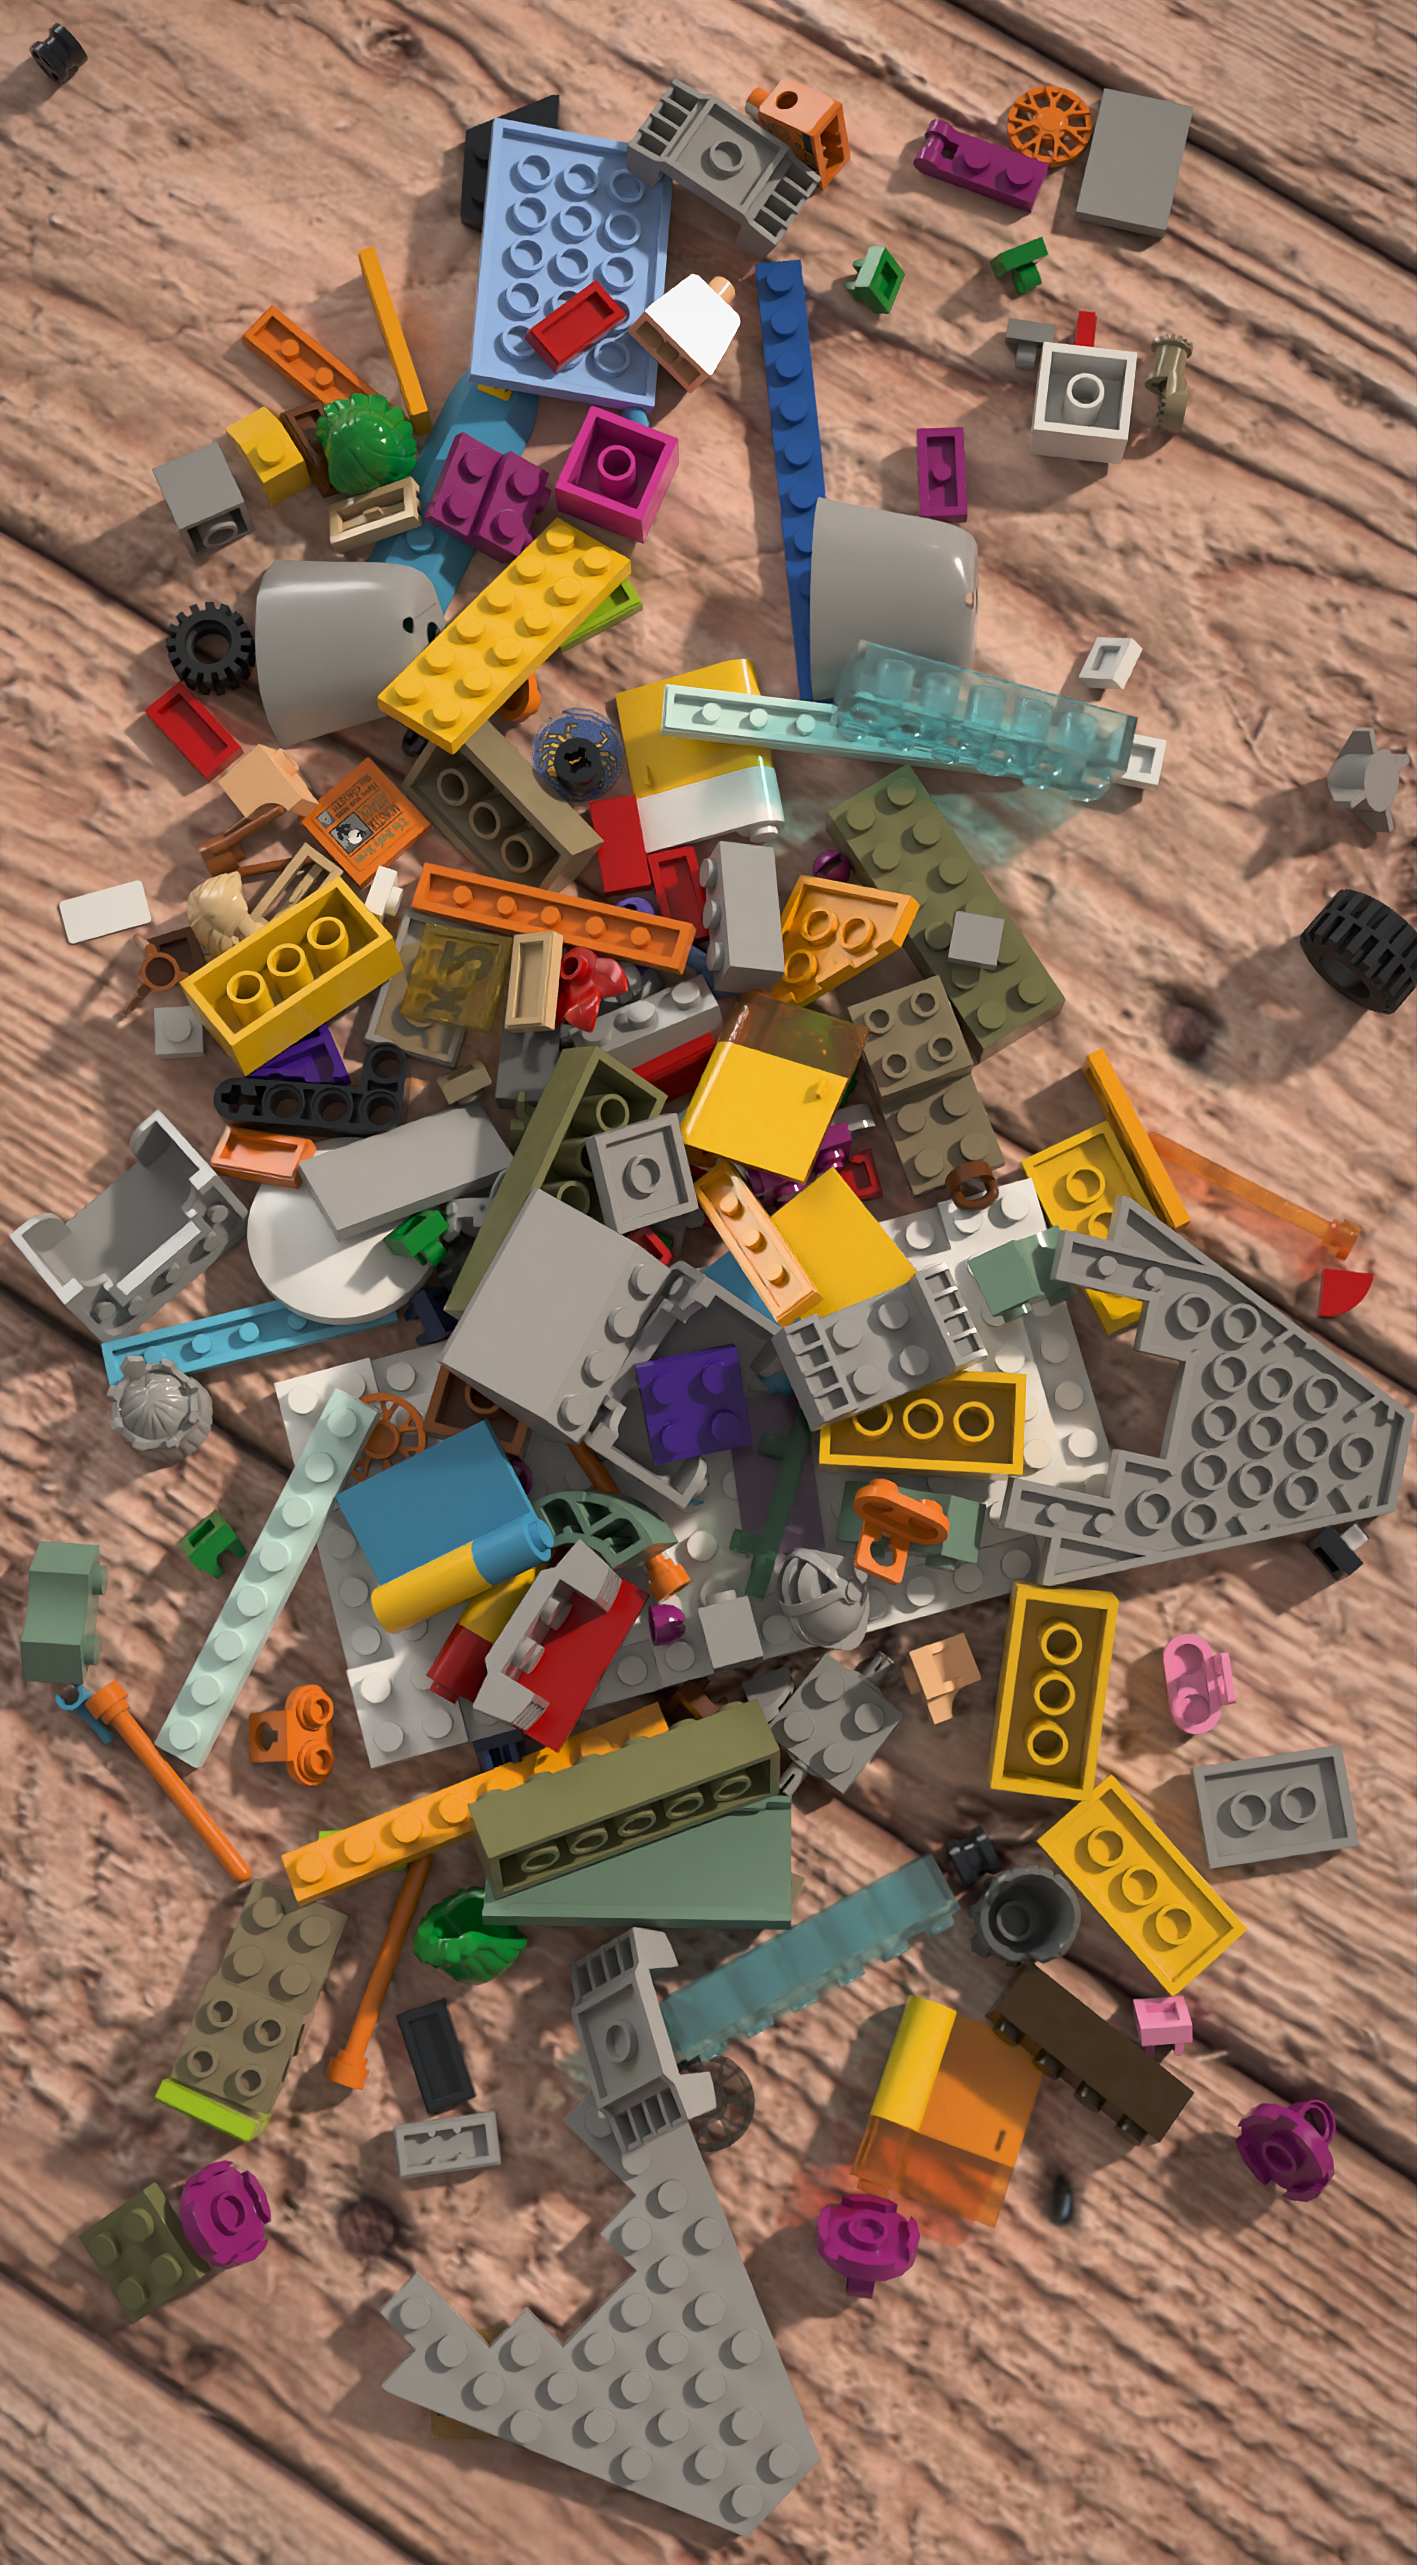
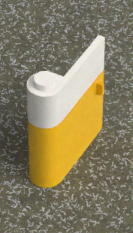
M748 659L724 661L615 694L633 795L636 794L646 856L735 831L744 837H750V841L754 843L767 842L778 837V831L783 829L786 824L771 749L752 745H736L660 735L663 690L666 684L761 696L756 667L753 661Z

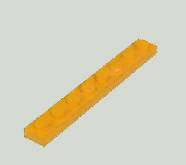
M658 1702L567 1738L559 1754L545 1747L523 1756L520 1762L513 1763L511 1761L281 1855L297 1903L300 1907L472 1837L467 1805L476 1802L479 1796L495 1789L506 1791L524 1784L528 1778L537 1773L545 1771L555 1773L569 1768L578 1759L586 1755H604L618 1750L624 1743L635 1737L646 1736L650 1738L667 1732L669 1728Z

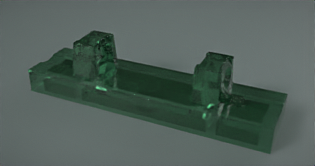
M800 1405L793 1428H790L788 1438L763 1432L757 1448L759 1455L783 1462L762 1535L735 1528L729 1544L731 1551L753 1557L750 1566L751 1573L744 1595H748L749 1599L763 1603L813 1435Z

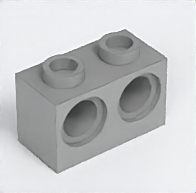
M729 1590L705 1597L707 1606L698 1608V1614L714 1674L763 1661L764 1655L748 1595L737 1598L735 1590Z

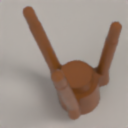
M277 806L254 820L243 817L225 831L199 844V852L211 876L216 877L220 874L238 871L242 879L248 876L284 870L293 858L244 867L240 866V862L247 859L240 841L283 815L284 808ZM308 858L303 866L315 864V862Z
M139 933L133 936V940L146 955V959L139 969V979L142 985L123 1007L122 1011L125 1015L131 1014L150 992L157 994L165 993L172 989L176 983L180 984L179 982L189 976L188 973L179 970V965L172 956L162 952L158 953L155 945L150 944Z

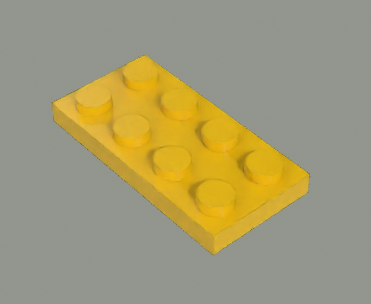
M1108 1120L1036 1153L1019 1163L1025 1179L1032 1178L1041 1210L1050 1228L1059 1225L1060 1230H1069L1107 1240L1115 1197L1121 1195L1132 1198L1157 1218ZM1081 1287L1105 1337L1139 1322L1142 1307L1141 1301Z
M1109 1774L1093 1788L1092 1802L1079 1801L1035 1840L1039 1847L1171 1997L1178 1994L1248 1930L1112 1774Z

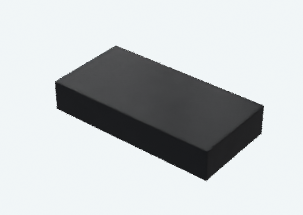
M446 1997L397 2014L396 2018L427 2114L476 2097L477 2092Z

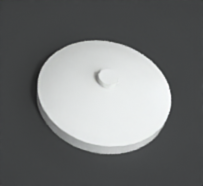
M341 1137L314 1143L317 1149L313 1157L366 1138ZM303 1181L299 1189L262 1183L252 1203L248 1218L247 1241L253 1265L269 1293L288 1310L308 1320L331 1325H352L381 1318L406 1304L410 1300L409 1298L417 1294L435 1268L431 1267L429 1263L421 1266L415 1257L393 1255L383 1241L384 1237L412 1215L338 1242ZM439 1204V1205H436V1206H434V1207L425 1209V1210L439 1211L440 1214L442 1215V1211H441V1206H440V1204ZM439 1235L437 1239L443 1244V1238Z

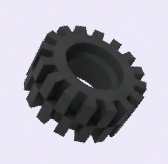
M205 602L206 610L201 611L197 604L189 606L192 614L188 617L181 611L176 616L179 625L176 626L171 623L168 629L171 639L166 638V648L169 652L167 655L181 681L184 680L186 686L192 691L198 687L202 695L208 696L210 695V689H215L219 696L226 694L224 687L230 685L233 691L239 688L238 679L242 677L247 681L251 675L248 667H254L256 662L253 653L255 652V643L242 616L237 611L232 614L229 606L222 603L220 609H216L214 602ZM209 634L221 635L229 642L227 655L221 661L214 664H204L194 657V647L197 641Z

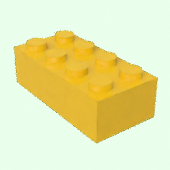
M338 876L179 983L193 1013L246 1077L404 968L393 937L343 879Z
M960 1371L941 1381L859 1415L819 1429L817 1470L1008 1481V1477L1020 1479L1023 1475L1027 1374Z
M1012 1580L986 1778L990 1789L1092 1802L1119 1600L1112 1592L1062 1585L1046 1586L1031 1581Z

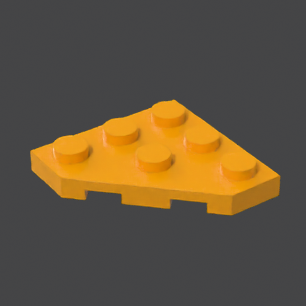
M800 874L780 916L785 973L769 996L744 994L741 1001L754 1010L783 1017L792 1015L900 949L920 904L910 895Z

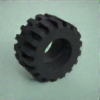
M1352 889L1339 890L1300 935V945L1314 969L1334 989L1359 1006L1377 1013L1389 1015L1395 1013L1417 987L1416 930L1393 909L1367 894Z

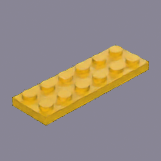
M557 517L377 696L379 709L454 755L631 574V560Z

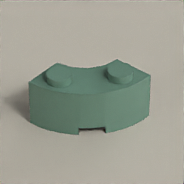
M1059 1225L1023 1239L1009 1241L967 1261L993 1317L1002 1316L1005 1323H1009L1033 1311L1031 1305L1047 1299L1050 1307L1078 1295L1074 1285L1049 1280L1059 1231H1061Z
M845 1482L836 1540L855 1545L854 1554H856L863 1519L854 1512L853 1502L857 1490L867 1486L869 1482ZM898 1487L899 1493L914 1500L928 1499L937 1502L943 1509L942 1513L950 1521L946 1541L938 1545H921L910 1541L907 1555L926 1558V1567L945 1571H955L956 1562L977 1564L986 1504L950 1494L930 1493ZM882 1535L880 1540L871 1543L870 1553L872 1558L884 1559L885 1551L892 1552L888 1547L889 1538Z
M563 1491L548 1494L530 1502L538 1519L543 1520L551 1530L554 1539L552 1548H571L580 1539L587 1546L600 1552L613 1569L639 1567L679 1543L672 1530L656 1512L642 1502L624 1494L612 1491Z
M40 1541L29 1568L28 1608L20 1640L24 1681L83 1685L89 1665L98 1664L101 1642L100 1636L95 1635L99 1595H105L108 1586V1567L100 1565L99 1545Z

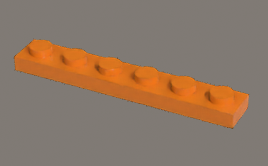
M426 862L424 863L411 904V908L415 911L513 936L555 931L563 936L562 947L564 948L586 947L598 956L683 975L696 932L695 927L691 923Z

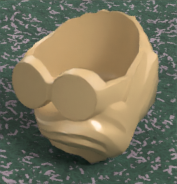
M238 871L220 874L207 879L191 891L187 899L188 921L199 944L208 951L203 957L208 962H211L264 926L260 922L254 923L247 912L248 907L243 897L242 881Z

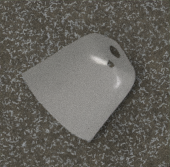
M818 497L814 517L810 582V669L813 700L817 701L844 695L926 684L956 677L969 670L975 662L979 607L978 545L973 536L964 529L949 523ZM970 592L973 595L972 609L967 608L965 604L966 595Z
M275 560L263 575L257 595L255 653L259 691L268 723L280 748L283 749L312 738L388 716V714L379 709L377 696L429 645L427 627L430 622L435 624L439 634L447 627L433 583L423 572L405 565L380 562ZM408 617L413 620V633H408L403 629V621Z

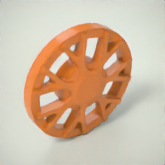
M1057 86L1037 87L1021 95L1012 105L1007 120V137L1013 150L1019 154L1047 163L1049 168L1064 166L1079 158L1089 145L1093 129L1091 112L1086 103L1072 91ZM1047 97L1049 107L1040 109L1035 100ZM1061 99L1072 105L1065 112L1056 108ZM1020 110L1034 115L1032 121L1018 119L1016 116ZM1083 118L1085 127L1068 126V120ZM1031 130L1033 139L1023 145L1017 136ZM1066 135L1078 143L1071 151L1062 143ZM1040 145L1054 147L1053 156L1038 155ZM1034 147L1035 153H1033L1029 149ZM1057 151H1061L1063 155L1057 156Z
M373 1393L359 1398V1400L367 1404L380 1401L383 1420L379 1419L363 1449L366 1456L357 1462L350 1475L352 1478L359 1482L370 1478L367 1475L373 1458L383 1460L384 1471L393 1466L390 1458L394 1457L399 1451L408 1459L412 1457L410 1452L416 1451V1454L427 1449L428 1436L422 1430L424 1419L410 1402L388 1393ZM386 1401L393 1402L389 1410L387 1409ZM400 1405L410 1415L400 1427H397L390 1422V1419ZM414 1419L416 1426L410 1427V1423ZM418 1431V1447L401 1446L402 1433ZM361 1465H363L362 1474L356 1470Z

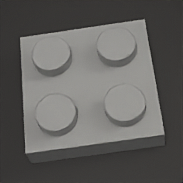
M677 1113L663 1114L584 1138L605 1226L623 1234L699 1209Z

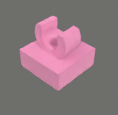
M1184 1996L1133 1999V2017L1141 2046H1144L1146 2054L1151 2058H1155V2045L1172 2044L1175 2056H1181L1184 2051V2043L1193 2042L1192 2022Z

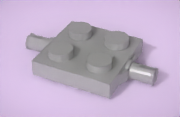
M878 1651V1654L862 1674L845 1668L828 1653H825L779 1711L780 1713L769 1724L775 1740L785 1748L793 1761L779 1780V1789L782 1791L789 1780L795 1776L783 1790L786 1795L792 1796L808 1774L824 1779L844 1795L904 1719L905 1714L888 1702L877 1687L890 1669L895 1666V1662L888 1657L879 1670L875 1672L886 1658L884 1653Z

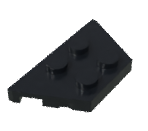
M550 95L497 118L559 130V95ZM494 119L467 129L465 135L460 217L463 225L479 233H482L491 130Z

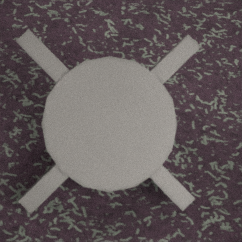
M1357 727L1354 729L1328 773V788L1335 809L1352 810L1373 832L1390 833L1394 829L1390 805L1393 803L1398 791V771L1410 762L1409 755L1392 754L1389 750L1378 748L1374 728Z

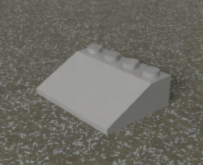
M533 1188L436 1362L545 1440L580 1445L673 1271L637 1243L541 1189Z

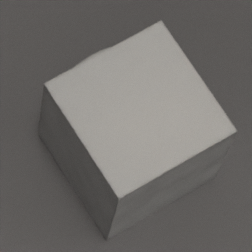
M217 441L152 469L191 558L255 531L245 501Z

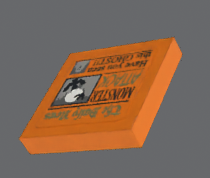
M369 757L319 798L317 802L320 805L307 817L301 815L297 817L302 827L361 890L374 880L379 865L388 868L432 830L431 823Z

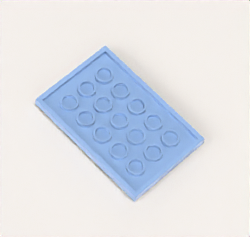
M494 118L491 130L468 383L622 410L630 406L641 407L646 414L651 415L655 406L658 361L626 330L650 305L664 296L673 185L671 177L664 173L654 189H651L636 178L626 168L627 146L629 143ZM597 280L624 311L626 318L620 326L555 374L525 340L526 333L593 281Z

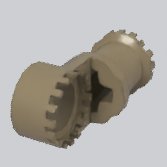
M1164 334V337H1154L1152 341L1153 365L1151 372L1145 377L1144 384L1145 388L1153 394L1162 396L1159 400L1161 405H1158L1159 413H1157L1156 417L1159 419L1155 421V429L1180 433L1189 391L1186 390L1187 381L1183 376L1186 360L1190 358L1193 352V343L1183 339V336L1180 335L1175 339L1176 334H1171V338H1169L1168 334Z

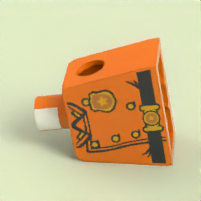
M790 78L783 79L771 94L758 87L749 95L745 104V112L759 120L760 127L790 146L795 157L821 177L816 187L823 191L851 158L842 103Z

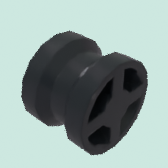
M55 23L49 29V36L43 42L36 41L29 47V51L39 67L59 85H62L68 79V72L74 66L81 67L88 61L86 52L80 43L59 23Z
M579 737L568 739L560 744L555 752L554 765L557 780L562 789L570 794L579 796L589 794L597 789L603 777L602 759L597 746L588 739ZM579 757H581L579 762H575L574 764L569 763V761L573 762L574 760L579 759Z
M981 1825L971 1829L969 1837L960 1841L951 1839L944 1843L951 1862L966 1889L975 1885L979 1876L986 1873L995 1875L1003 1871L999 1859Z

